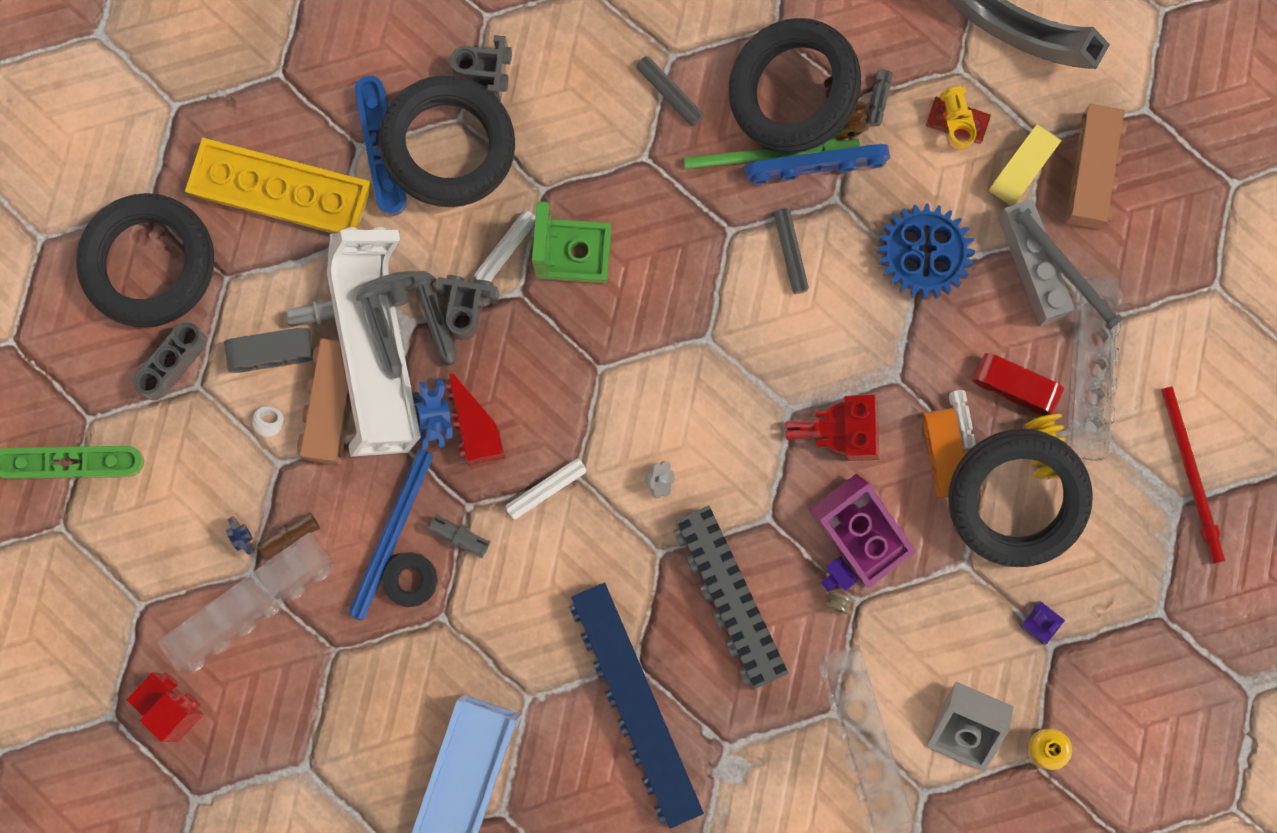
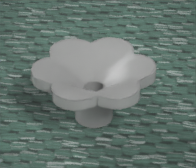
M662 461L660 464H653L651 472H647L644 477V481L648 488L651 489L654 498L668 496L671 492L674 472L670 470V464L666 461Z

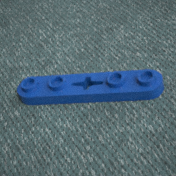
M365 76L357 82L355 95L376 201L380 210L385 215L397 216L407 206L406 192L389 175L378 148H373V146L378 145L377 133L380 132L381 122L388 108L386 91L378 77Z
M874 144L760 160L745 165L744 173L747 181H752L753 185H762L768 183L769 179L781 178L782 181L797 179L798 175L833 170L847 173L861 166L875 169L886 165V161L890 159V152L887 144Z

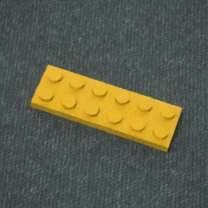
M202 138L185 193L188 196L317 230L339 233L340 230L354 227L359 229L372 184L370 181Z

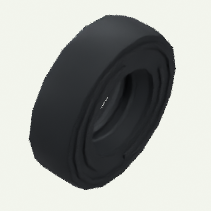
M413 552L399 554L391 559L385 567L382 577L383 589L389 599L397 605L405 607L420 606L428 601L434 594L438 582L437 572L431 561L423 555ZM414 568L421 574V585L414 591H404L399 585V575L405 569Z

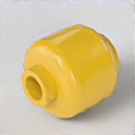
M1042 729L1034 733L1029 739L1028 755L1031 761L1039 768L1046 770L1060 769L1071 759V742L1059 730Z

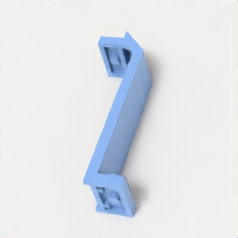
M465 694L456 701L412 833H479L513 731L517 728L522 714Z

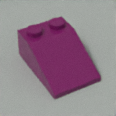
M857 473L809 509V512L867 588L871 587L916 552L871 485Z

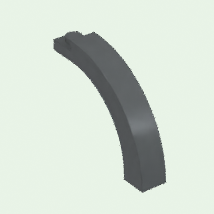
M947 0L957 11L990 35L1023 52L1054 63L1085 69H1097L1110 46L1094 27L1072 26L1050 21L1034 15L1007 0Z

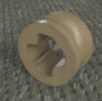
M830 591L828 594L830 601L825 603V607L851 615L850 606L855 604L856 600Z

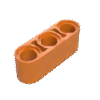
M954 408L922 413L923 430L938 498L949 497L952 476L959 462L964 457Z

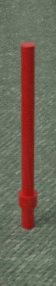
M1171 386L1161 389L1202 524V529H1200L1202 539L1207 541L1213 564L1224 562L1226 560L1219 537H1222L1220 529L1213 521L1174 388Z

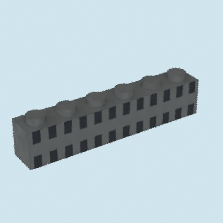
M710 505L676 520L677 529L673 530L680 547L686 545L690 556L686 557L692 573H699L703 581L699 588L705 601L712 600L716 609L712 616L718 629L725 628L729 640L725 641L732 658L738 656L743 668L738 669L745 686L751 685L753 690L789 674Z

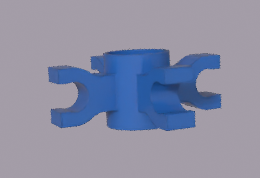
M442 379L436 380V388L428 391L425 381L419 382V391L422 397L419 396L418 392H412L419 430H423L420 434L422 450L428 449V441H433L435 438L439 447H445L442 433L445 434L446 439L452 438L448 403L446 399L441 400L445 392V385Z

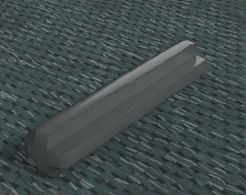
M649 56L643 57L637 63V69L690 125L695 126L702 120L703 112Z
M788 208L775 211L774 217L792 291L794 294L805 293L808 291L809 286L791 212Z

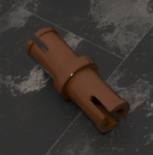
M308 513L289 526L285 524L280 527L278 533L258 543V549L263 557L269 560L272 556L289 546L294 548L298 545L299 540L319 530L320 526L312 513Z

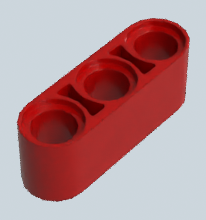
M984 353L972 379L973 383L1043 416L1054 414L1065 390L1060 384L992 353Z

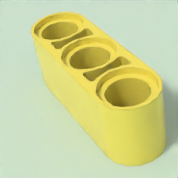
M1037 124L995 180L989 192L1009 206L1015 205L1062 140Z

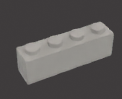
M1031 199L1004 208L998 219L1040 327L1067 318L1075 308L1059 267L1021 223L1017 224L1014 220L1029 208L1032 212L1030 215L1045 232L1035 203Z

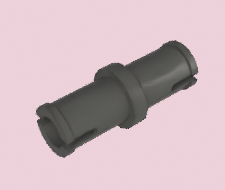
M438 514L435 515L428 528V532H432L452 542L451 546L455 548L459 546L479 556L481 559L491 541L468 531L467 526L463 524L458 526L440 517Z

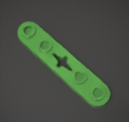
M132 446L0 449V477L9 480L131 477L140 473L144 466V456ZM67 455L73 460L82 461V465H69V470H66V467L53 463L66 460Z

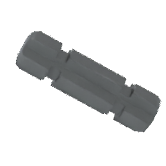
M879 69L877 72L876 84L873 88L866 123L869 125L880 126L882 123L883 112L890 89L889 86L893 73L889 70Z

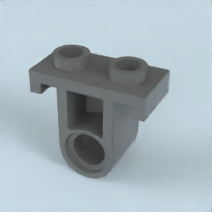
M494 35L495 49L462 46L455 49L450 57L454 76L472 80L482 86H488L487 89L501 102L502 92H507L509 75L505 74L506 64L510 65L512 60V47H508L506 36ZM469 61L473 63L468 69L459 68L463 62Z
M447 275V278L438 277L436 289L439 295L446 297V292H451L446 314V324L455 338L468 340L477 333L484 297L490 298L492 304L498 305L500 293L498 287L493 286L494 283L487 280H476V283L466 282L463 277L456 275ZM467 317L470 319L467 327L463 329L455 327V322L458 318Z

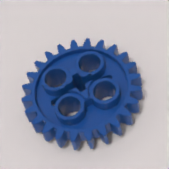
M926 203L923 211H920L916 204L913 205L911 214L905 208L902 209L900 213L901 219L893 215L891 218L893 226L886 224L883 231L887 235H881L879 238V242L885 246L878 247L877 253L885 256L879 260L878 265H887L882 275L893 276L890 283L891 286L898 282L901 284L899 293H903L907 288L911 289V298H914L917 292H921L922 299L926 300L929 292H932L934 298L938 299L941 289L945 294L949 295L952 291L951 285L958 288L961 285L959 278L966 279L969 275L964 268H971L974 263L967 259L975 254V250L967 248L973 243L974 239L964 237L969 227L960 229L958 226L962 218L960 217L952 221L950 219L952 211L949 210L943 215L941 214L940 205L937 206L934 212L930 211L929 203ZM924 227L929 229L927 252L931 253L927 259V277L923 276L925 253L921 251L925 243ZM909 231L915 233L918 241L909 242L904 237V233ZM943 233L946 235L948 242H937L934 234ZM906 260L914 261L918 266V270H907L903 262ZM941 261L946 264L948 270L946 272H939L935 269L933 263Z

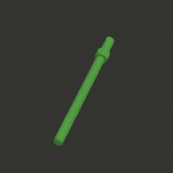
M830 139L816 148L802 152L790 153L771 149H759L684 157L685 169L748 163L860 147L859 139L844 141Z

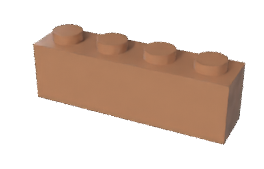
M1089 103L1083 112L1065 224L1101 230L1108 221L1112 220L1114 204H1110L1112 193L1115 194L1119 182V177L1115 176L1116 166L1120 165L1123 155V148H1119L1120 138H1124L1127 129V121L1123 120L1124 109Z
M320 339L319 347L316 346L313 352V364H316L314 376L311 375L308 381V393H311L309 405H305L303 409L302 420L306 424L304 434L299 435L297 451L301 452L300 457L306 461L341 466L351 411V400L340 341Z

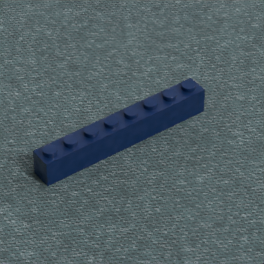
M604 582L572 596L574 604L570 605L569 609L575 623L581 621L586 632L580 635L587 651L593 649L598 661L593 662L599 679L606 678L610 689L605 691L611 708L618 706L622 718L617 720L624 737L630 735L634 747L629 750L635 765L639 766L642 764L647 776L641 779L648 795L655 794L659 805L654 807L660 824L667 823L669 829L703 815L702 807L606 583Z

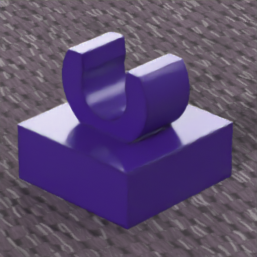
M842 556L826 566L831 575L824 579L821 584L827 592L838 584L846 591L857 583L859 579Z
M1039 601L1020 626L1042 644L1046 645L1065 620L1043 602Z

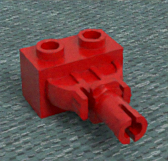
M875 394L844 396V402L833 405L827 411H815L816 418L812 419V421L785 422V428L788 430L785 431L786 440L814 439L816 440L817 447H828L836 453L846 455L849 461L880 460L878 400Z

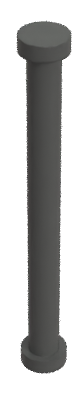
M1027 208L1014 219L1017 224L1021 223L1103 318L1106 322L1105 327L1108 330L1113 328L1123 318L1120 314L1116 315L1032 218L1030 215L1032 212Z

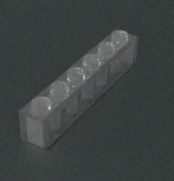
M309 532L161 638L157 643L177 672L194 673L205 665L204 659L212 653L218 655L231 646L229 641L237 635L243 637L256 628L254 623L262 617L268 619L281 610L280 604L288 598L292 601L306 592V585L313 580L319 582L330 575L332 572L330 568L335 563L317 537Z

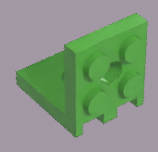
M537 202L532 263L536 278L608 283L611 223L552 219L549 202ZM579 244L585 245L589 250L588 254L584 258L574 257L571 253L574 246Z

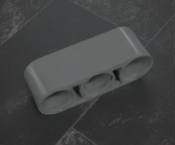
M183 322L176 326L134 378L135 389L150 400L162 399L204 350L207 344L204 332L191 322ZM195 332V340L190 344H185L184 339L186 335ZM176 355L175 364L167 368L165 366L167 358ZM156 378L157 385L155 388L147 391V382L150 379Z
M309 328L286 329L224 341L227 368L230 373L249 372L313 360Z

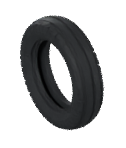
M807 18L778 21L756 33L738 54L729 79L730 106L740 128L759 145L779 152H802L816 148L832 139L845 127L852 117L861 92L860 64L851 44L839 31L830 25ZM794 48H810L824 54L832 69V87L823 106L811 117L796 123H778L765 117L758 103L757 89L760 77L766 66L779 54Z
M441 75L419 80L406 87L393 99L381 122L379 147L383 163L389 175L408 195L433 206L460 207L485 198L505 179L515 154V133L508 112L492 92L472 80L458 76ZM449 105L462 108L473 114L485 128L489 140V151L482 164L471 173L456 178L438 177L419 167L407 149L406 133L411 122L423 111L435 106Z
M133 194L106 205L87 224L77 248V275L88 300L108 318L133 327L160 326L175 321L188 313L205 294L214 270L213 243L202 220L185 204L160 194ZM157 222L165 224L178 232L185 248L184 268L176 283L166 292L148 299H134L118 293L112 286L106 269L107 255L114 240L124 230L139 223Z
M1012 429L983 439L964 455L952 476L948 502L950 516L957 533L976 554L1003 566L1030 567L1057 558L1078 540L1091 514L1093 491L1090 476L1084 463L1077 453L1065 442L1042 431ZM1016 459H1031L1046 464L1058 474L1063 486V501L1055 519L1043 530L1024 537H1010L995 532L983 522L977 509L978 492L986 476L997 466Z

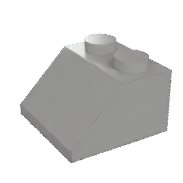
M955 681L943 703L927 747L985 772L1009 732L1014 706Z

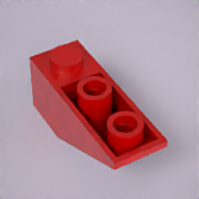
M450 373V383L445 385L449 401L454 400L456 412H451L455 430L460 429L462 440L457 441L461 459L466 458L471 466L505 458L497 424L455 374Z

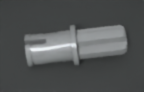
M332 300L320 303L313 301L312 305L286 311L287 322L291 327L316 321L318 324H321L322 320L335 318Z

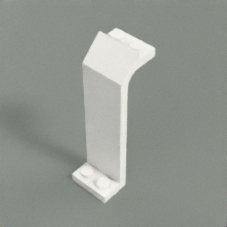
M354 227L340 230L339 233L330 234L327 277L357 432L348 445L350 457L408 453L421 437L395 307L392 306L388 293L379 295L402 363L401 376L397 379L391 378L385 372L362 302L355 299L358 290L377 278L389 275V259L398 245L400 237L398 230H387L384 227L372 230H358Z

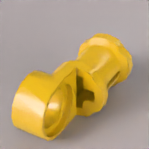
M962 86L949 88L940 94L941 101L945 102L948 113L946 117L949 129L948 142L957 150L968 149L976 137L973 114L971 110H968L965 99L967 91ZM958 129H964L969 133L970 139L966 142L958 141L954 136V132Z

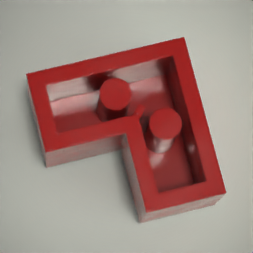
M152 672L126 701L143 716L139 721L161 742H179L204 715L198 709L200 703L189 693L183 695L176 688L178 682L168 673Z

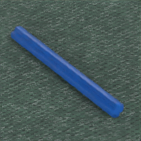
M418 449L349 609V615L356 619L364 620L383 577L384 569L388 565L433 459V455L428 451Z

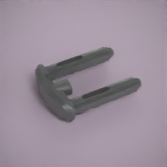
M404 271L382 276L360 288L355 298L357 301L362 302L384 370L393 379L401 376L402 363L379 299V295L388 293L392 306L398 307L410 301L406 289L407 291L416 289L439 358L446 365H452L456 361V349L433 286L436 278L425 271Z

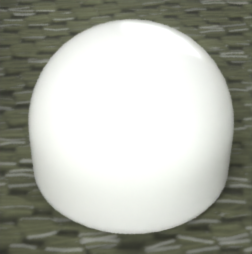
M269 406L260 407L254 413L253 428L260 436L273 437L280 432L284 417L276 408ZM266 415H273L276 418V422L266 423L261 418Z

